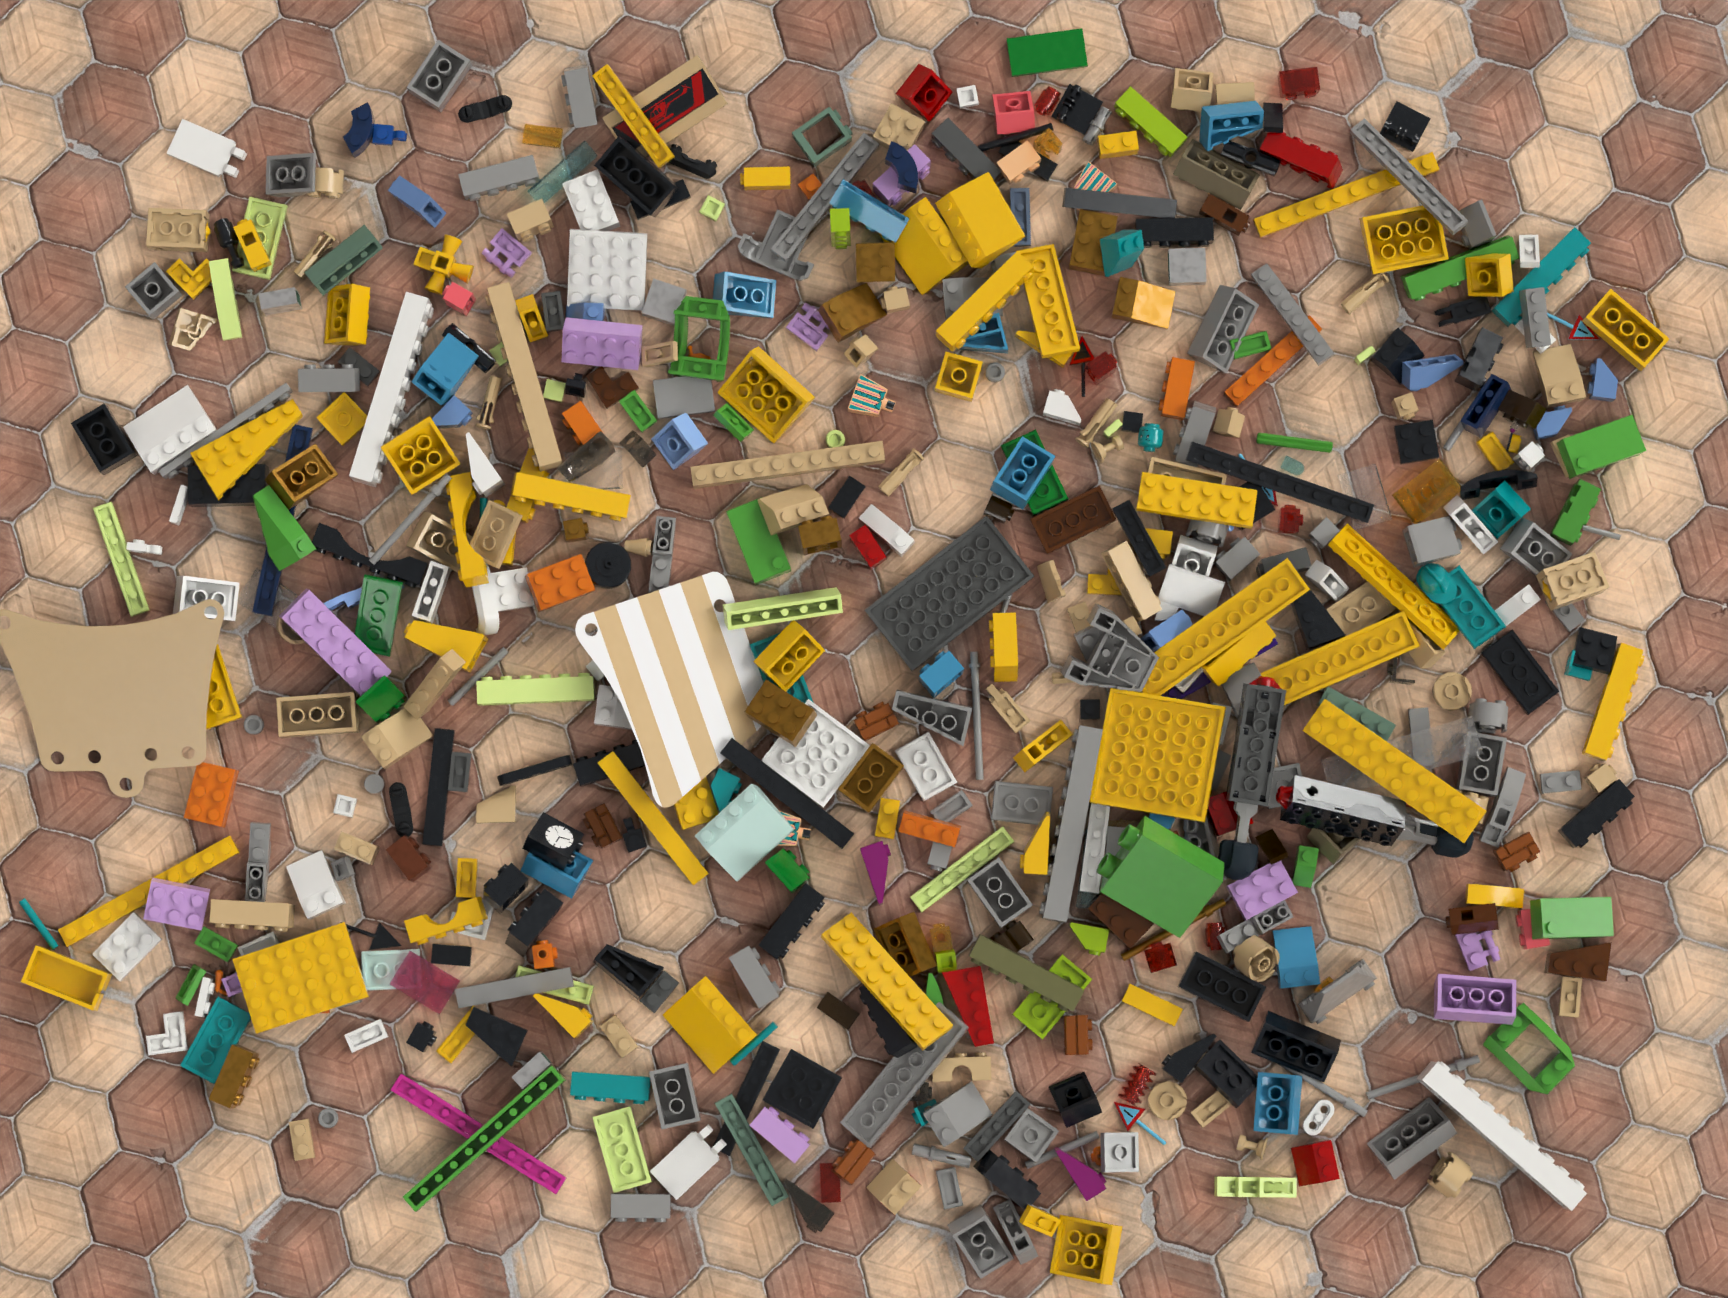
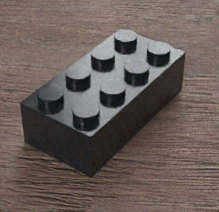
M620 136L617 137L594 165L652 217H656L680 189L626 139Z
M255 464L245 475L235 481L236 484L231 489L228 488L223 493V497L218 501L197 466H188V504L191 507L255 506L252 495L268 486L264 479L269 474V467L266 464Z
M1194 952L1177 986L1246 1022H1250L1266 989V986L1198 952Z

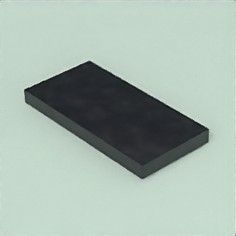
M1513 629L1481 652L1482 656L1527 715L1559 692Z

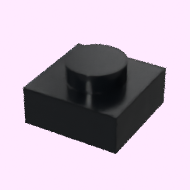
M1100 699L1080 700V720L1100 719Z

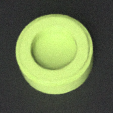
M832 430L826 436V444L829 448L841 447L845 443L844 434L839 430Z

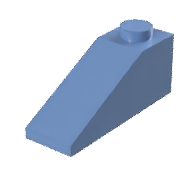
M1456 354L1402 362V384L1410 391L1428 388L1462 366L1464 361Z

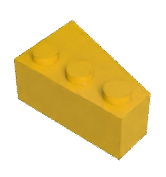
M993 613L992 620H989V632H993V638H989L990 650H993V656H990V667H994V682H1014L1018 680L1016 613Z

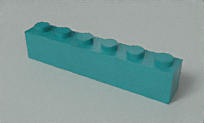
M1574 227L1540 261V268H1533L1513 288L1514 292L1507 294L1494 307L1492 312L1507 327L1511 324L1515 326L1522 319L1519 291L1544 287L1546 295L1550 291L1548 287L1551 283L1556 285L1563 278L1561 273L1565 269L1569 272L1577 264L1574 260L1578 256L1583 258L1590 251L1587 247L1591 242Z

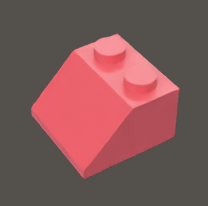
M1031 91L992 95L997 135H1008L1035 128Z

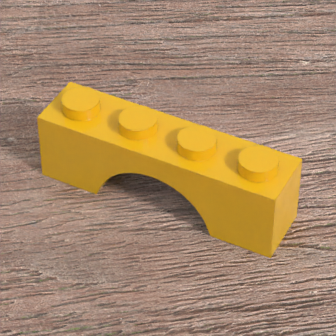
M475 897L459 902L454 918L448 923H436L427 914L405 920L404 923L410 943L417 942L418 945L428 943V938L434 936L436 939L446 937V933L453 931L454 934L465 930L464 927L471 925L472 928L483 925V920L488 919L482 898Z

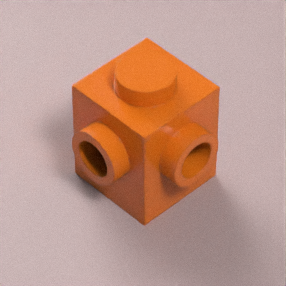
M548 940L536 941V945L532 946L534 969L555 967V959H558L557 947H553L552 943L548 944Z

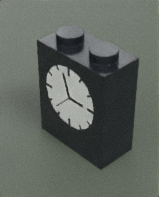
M543 812L528 834L522 849L564 871L567 864L571 865L576 857L575 852L579 853L582 849L584 833Z

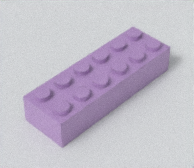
M306 588L279 615L360 697L384 675L387 677L392 672L309 589Z

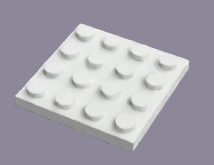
M570 229L567 306L584 302L603 303L604 309L642 311L645 304L648 233Z
M808 699L805 704L815 710L817 717L798 745L795 747L779 737L761 761L824 808L870 745Z

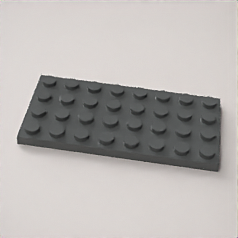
M985 516L864 611L910 670L914 671L1033 579L1034 575L991 520Z

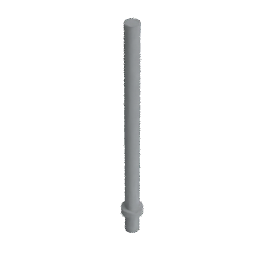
M970 652L971 664H969V668H971L975 771L976 780H984L979 689L980 663H978V652Z

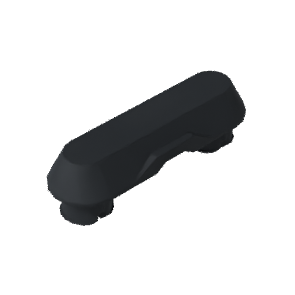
M501 95L482 102L466 105L459 110L458 116L465 123L490 118L509 111L512 107V100L506 95Z
M672 144L671 148H669L675 157L668 163L705 179H709L716 174L715 168L717 164L715 161L706 160L705 163L698 159L689 158L686 154L682 153L680 146L676 147L677 144Z
M395 782L389 788V795L396 832L400 837L404 835L409 837L413 833V823L407 790L404 784Z

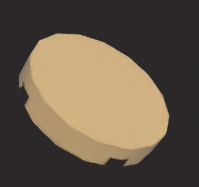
M1448 672L1441 675L1435 681L1432 689L1433 698L1437 705L1449 711L1459 710L1466 706L1472 695L1471 684L1468 679L1456 672Z
M1163 1081L1156 1084L1150 1090L1148 1106L1157 1118L1173 1120L1185 1111L1187 1096L1183 1088L1177 1083Z

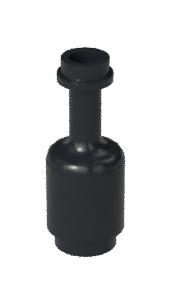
M227 218L216 221L214 223V232L220 246L223 249H228L232 258L231 265L234 269L242 267L244 259L239 257L235 245L238 243V237L232 223Z

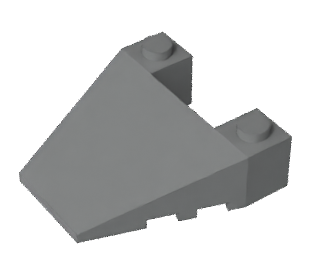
M1095 603L1087 621L1091 626L1102 630V633L1088 661L1084 662L1069 655L1061 670L1062 675L1080 685L1142 692L1159 657L1113 611Z
M1361 959L1345 970L1346 973L1319 992L1312 993L1298 1003L1310 1023L1316 1022L1319 1024L1327 1018L1325 1014L1361 989L1364 988L1366 991L1375 985L1373 981L1377 978L1364 959Z

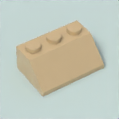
M808 484L757 499L771 535L797 528L802 525L801 522L819 521L821 520L820 518L829 514L823 497Z

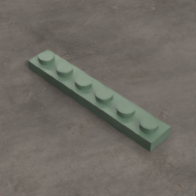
M732 1093L715 1102L714 1104L770 1205L774 1206L788 1198L786 1190Z

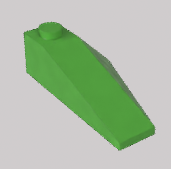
M270 485L252 495L258 518H260L263 537H265L268 555L278 571L297 562L316 549L306 532Z

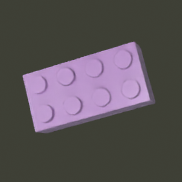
M566 317L563 326L561 362L638 370L641 360L643 325Z
M1448 974L1437 975L1434 982V1019L1513 1024L1516 1018V980Z

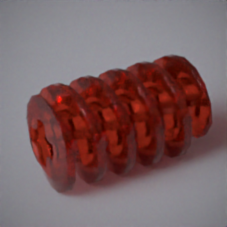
M1139 1064L1140 1066L1132 1067L1136 1073H1129L1132 1080L1125 1081L1129 1087L1121 1088L1125 1094H1118L1119 1098L1136 1106L1135 1103H1142L1139 1096H1146L1142 1091L1143 1089L1149 1090L1146 1082L1153 1083L1150 1075H1157L1156 1072Z

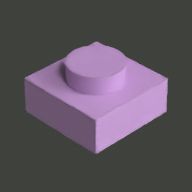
M237 973L221 979L228 997L243 992Z

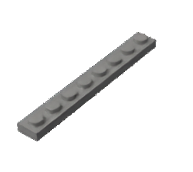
M1365 118L1350 129V134L1452 235L1468 224V220Z
M865 133L861 135L771 247L770 251L785 262L790 258L830 208L831 204L829 202L842 180L844 179L850 183L879 147V143Z
M287 383L283 384L158 470L165 479L174 478L179 474L178 471L181 468H188V466L195 463L191 457V452L256 419L261 413L271 411L275 407L274 404L279 401H286L293 391Z

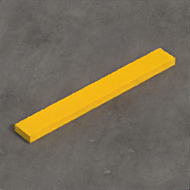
M610 752L597 762L691 884L694 886L708 875L707 870L615 752Z

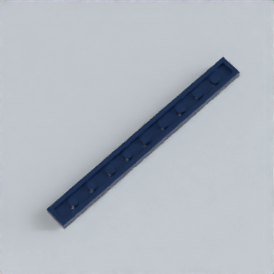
M300 425L293 426L285 462L309 448L313 428ZM296 506L289 509L293 517L295 515ZM267 547L252 612L272 617L282 570L278 571L268 555Z

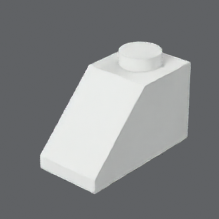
M1058 389L1049 391L1043 416L1080 426L1081 418L1069 396L1064 395L1065 392Z
M1532 441L1512 460L1522 471H1528L1545 456L1543 454L1544 450L1538 443L1534 444Z
M1318 560L1304 574L1317 588L1335 602L1341 600L1349 590V587L1332 568Z

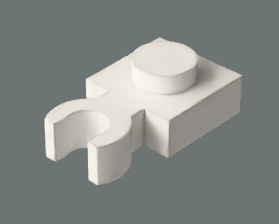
M133 539V542H127L126 548L129 552L162 555L163 549L161 546L147 545L144 540Z

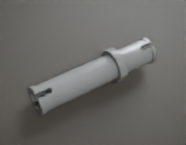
M913 1145L912 1155L927 1158L928 1161L932 1162L935 1160L966 1168L970 1166L971 1157L936 1149V1146Z

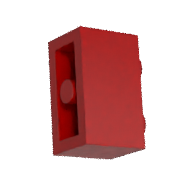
M866 525L849 535L850 540L870 570L887 560L886 555Z

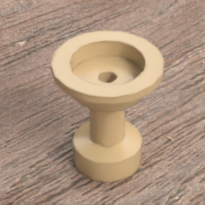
M1119 435L1113 436L1112 442L1104 446L1100 443H1091L1093 453L1101 464L1104 462L1107 452L1113 449L1117 451L1124 449Z
M1240 1135L1237 1150L1243 1151L1244 1148L1255 1150L1256 1155L1260 1157V1160H1263L1268 1138L1261 1139L1258 1143L1247 1141L1246 1136Z

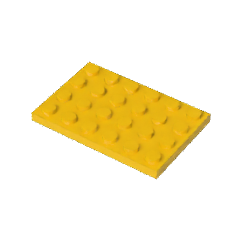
M345 922L232 959L256 1034L369 997Z

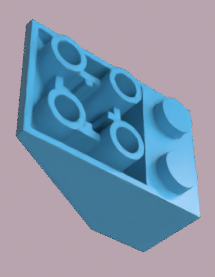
M448 333L420 367L412 383L437 403L443 405L456 394L479 355Z

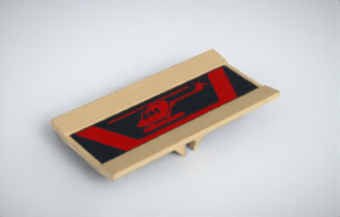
M698 55L633 97L666 144L728 104ZM616 109L602 118L615 139L618 136L623 137L645 157L649 156Z

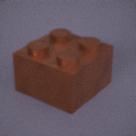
M404 835L388 847L386 851L407 879L414 882L432 868L429 865L432 861L425 853H420L418 850L420 846L414 838Z

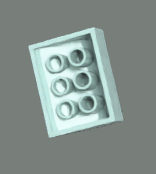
M750 784L703 827L695 837L706 851L738 882L794 831V828L760 787Z

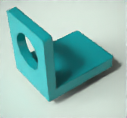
M1572 650L1567 658L1564 675L1590 681L1592 670L1572 665L1575 650Z
M935 1099L913 1108L915 1112L912 1113L916 1124L920 1123L921 1126H924L928 1123L922 1112L927 1106L936 1104Z

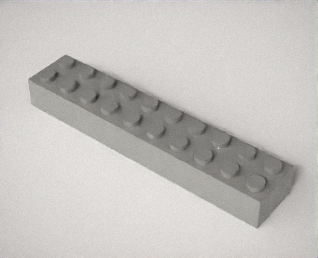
M1080 725L1073 732L1072 742H1075V747L1071 748L1068 761H1071V768L1067 767L1065 780L1068 781V784L1062 790L1061 799L1064 800V805L1059 807L1057 816L1061 821L1060 825L1055 827L1054 837L1057 838V842L1052 845L1050 856L1053 857V863L1048 864L1046 875L1050 876L1049 883L1044 885L1043 895H1046V900L1041 902L1039 914L1043 915L1042 919L1061 923L1067 922L1103 729Z

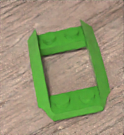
M685 296L681 301V305L673 313L675 314L673 341H676L678 345V361L671 362L668 374L717 382L724 381L730 341V317L724 301ZM688 317L720 321L717 360L686 356Z
M1522 1003L1516 1007V1018L1513 1024H1501L1491 1036H1488L1483 1046L1492 1052L1529 1091L1548 1095L1575 1067L1571 1049L1525 1003ZM1531 1024L1560 1052L1534 1079L1505 1051Z

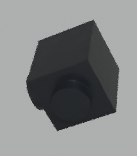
M426 1021L423 1023L417 1022L406 1043L421 1052H425L428 1046L432 1047L437 1039L435 1036L436 1031L433 1030L434 1026Z

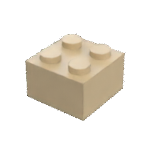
M891 103L873 135V140L886 149H889L890 143L893 141L908 151L920 136L925 127V121Z
M542 199L507 213L519 242H528L534 238V235L539 233L541 235L547 234L554 227Z

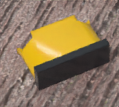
M1510 433L1506 451L1517 454L1521 443L1520 437L1522 436Z

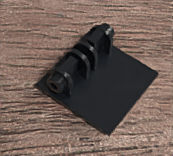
M1069 84L1051 117L1085 135L1090 127L1091 120H1094L1103 101L1082 91L1079 85L1075 84L1073 86Z
M1396 101L1380 134L1384 138L1413 152L1431 118Z

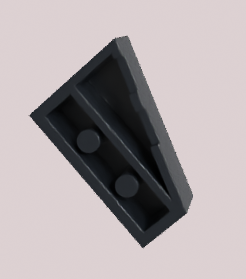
M1311 589L1291 603L1306 650L1345 636L1344 632Z

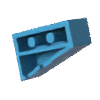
M1256 101L1203 106L1201 110L1199 142L1206 151H1209L1218 144L1228 143L1232 138L1242 137L1263 128L1264 110Z

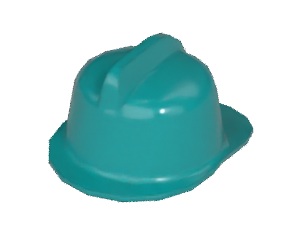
M1430 563L1419 569L1416 576L1417 583L1434 603L1447 604L1456 597L1457 584L1441 565Z

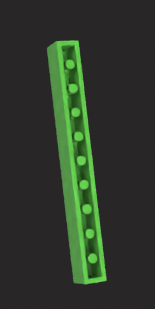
M551 1065L403 1196L404 1200L415 1212L420 1210L564 1083L566 1079Z

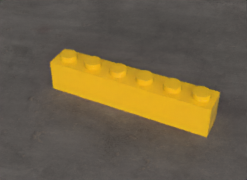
M1018 251L1014 253L936 330V337L952 352L956 348L960 349L966 343L965 339L970 335H975L980 328L979 326L983 322H988L993 316L992 313L997 308L1001 309L1006 304V299L1010 295L1014 296L1017 294L1020 286L1032 279L1034 276V266Z
M519 472L514 474L510 495L515 497V501L526 502V500H532L535 505L545 506L546 503L552 504L554 509L564 510V507L572 508L571 512L579 514L587 511L591 512L590 516L602 518V515L610 516V520L621 521V518H627L631 497L628 494Z
M1622 642L1618 644L1612 661L1611 671L1607 676L1582 751L1583 755L1601 761L1611 758L1614 747L1611 746L1613 740H1617L1620 729H1618V725L1625 718L1626 711L1624 707L1631 700L1632 692H1630V689L1637 682L1639 674H1636L1638 666L1641 667L1645 656L1642 654L1644 650Z

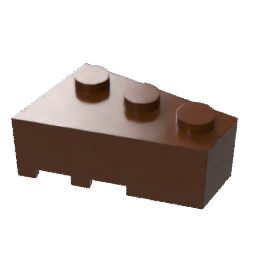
M1100 893L1085 907L1130 949L1154 924L1119 902Z
M1611 943L1548 953L1544 973L1601 982L1607 981Z

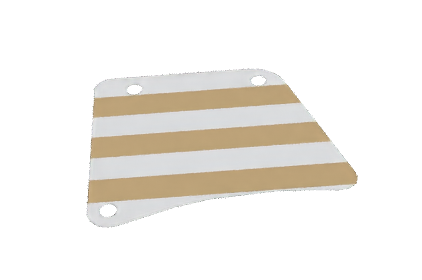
M710 572L585 614L576 623L575 631L579 642L605 675L622 704L641 749L654 799L657 804L665 808L679 801L726 759L720 752L731 738L742 745L761 727L760 724L750 719L744 712L763 685L758 666L753 662L755 658L745 629L728 630L724 623L723 612H717L714 608V603L718 599L725 601L726 604L735 603L727 579L719 572ZM589 623L597 626L598 631L594 636H588L585 632V627Z

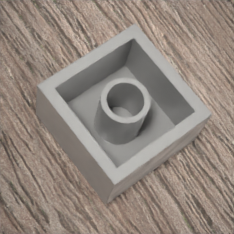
M155 262L125 286L153 320L183 296Z

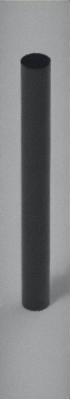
M1049 123L980 144L978 148L984 152L1053 131V125Z

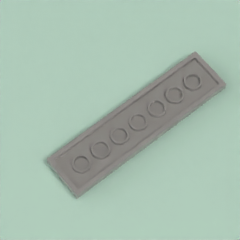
M938 1002L936 1007L953 1024V1028L923 1051L918 1046L899 1058L893 1057L840 1122L868 1148H872L969 1029L963 1021L941 1002Z

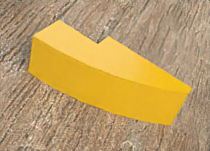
M1466 884L1465 904L1484 905L1495 903L1496 907L1523 908L1524 889Z

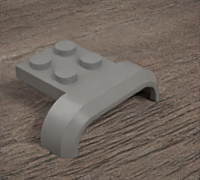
M778 209L762 244L744 233L738 245L740 254L747 259L798 281L808 279L814 267L813 263L798 260L808 235L786 262L770 251L771 247L796 218Z

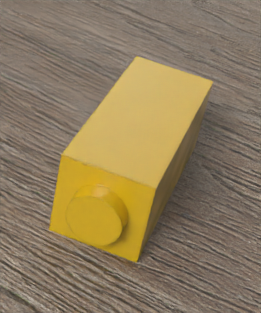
M790 166L744 168V173H740V185H744L745 190L791 189Z
M243 219L237 222V226L233 228L251 269L256 272L272 265L252 220Z

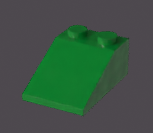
M384 675L355 702L375 722L379 723L388 719L391 716L390 712L394 708L399 709L405 703L404 699L406 696Z
M782 849L769 858L765 864L793 894L809 879L807 874L810 872L803 864L799 866L794 861L797 857L790 850L785 851Z

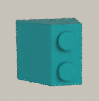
M1121 230L1100 239L1105 277L1129 269L1134 265L1144 250L1142 230Z
M1503 481L1474 507L1472 512L1498 539L1531 508L1506 481Z

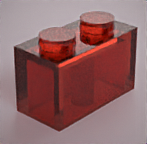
M1317 67L1279 71L1277 75L1280 98L1293 100L1297 96L1302 95L1305 98L1316 96L1320 91Z
M1105 351L1086 365L1085 371L1097 386L1115 373L1117 360L1111 353L1108 355Z

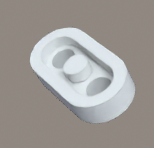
M1328 1100L1318 1101L1303 1121V1130L1309 1135L1319 1134L1334 1114L1333 1104ZM1322 1106L1327 1107L1326 1113L1320 1111ZM1310 1122H1315L1316 1127L1314 1129L1309 1128Z

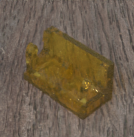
M1048 128L1034 140L1033 148L1041 155L1050 159L1045 151L1051 152L1052 149L1058 155L1062 150L1063 143Z

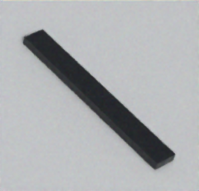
M733 738L721 750L720 754L841 849L844 848L854 835L853 832Z

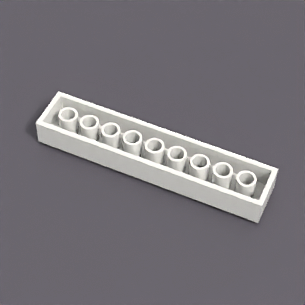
M409 292L405 293L349 474L350 478L355 482L376 487L377 483H381L383 477L381 469L388 461L381 446L394 438L392 435L394 428L397 429L400 422L398 414L400 410L404 409L406 399L403 398L405 392L410 390L411 381L409 379L411 373H415L417 362H415L416 356L421 354L423 344L420 343L422 337L427 335L428 326L426 324L428 318L431 319L434 312L429 298Z
M1431 1061L1416 1079L1564 1209L1572 1211L1587 1194L1583 1190L1585 1186L1577 1179H1570L1568 1177L1570 1173L1562 1166L1554 1165L1553 1162L1555 1160L1550 1155L1538 1151L1540 1147L1532 1140H1526L1523 1137L1525 1134L1519 1128L1511 1127L1508 1124L1510 1121L1503 1114H1496L1493 1105L1488 1101H1481L1479 1099L1480 1094L1473 1088L1465 1087V1081L1461 1077L1449 1073L1450 1068L1442 1061Z

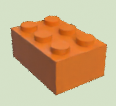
M582 554L528 573L525 576L538 612L595 591Z
M205 762L197 765L184 818L225 828L239 771Z

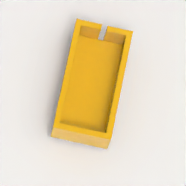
M35 945L21 982L90 1010L98 1011L104 996L101 991H106L112 974L42 946Z

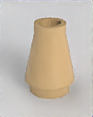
M649 538L626 540L624 548L627 552L648 557V555H653L654 541L649 540Z

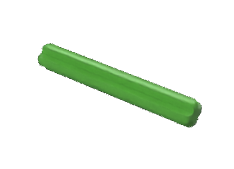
M1258 433L1256 437V443L1328 453L1333 448V443L1329 441Z

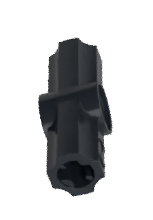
M1230 140L1224 145L1221 156L1241 163L1247 168H1253L1274 177L1281 160L1258 152L1255 148H1248ZM1253 154L1256 160L1249 162L1246 160V156Z
M454 323L444 330L443 337L450 333L464 345H474L473 352L479 355L474 364L485 374L494 366L496 360Z

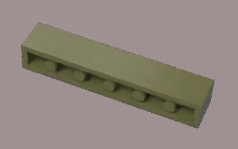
M979 934L969 953V956L972 957L971 961L981 966L983 963L989 966L988 970L996 975H999V973L1006 975L1005 979L1015 985L1017 982L1024 985V990L1032 994L1036 991L1041 994V999L1049 1003L1053 1000L1058 1003V1008L1066 1012L1068 1010L1074 1011L1084 993L1083 988L982 934Z

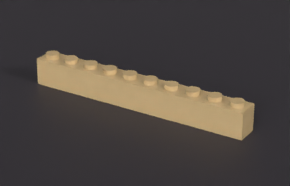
M507 282L488 287V294L485 295L487 306H492L491 320L493 324L497 323L496 337L498 342L502 341L503 348H500L503 360L507 359L509 364L506 366L508 377H512L514 381L511 387L513 394L518 395L519 398L516 404L519 413L523 412L524 419L521 420L524 431L528 430L530 437L527 438L529 449H534L535 455L532 456L534 466H539L540 472L563 466L510 283Z
M883 441L693 466L691 467L693 488L698 489L885 463Z

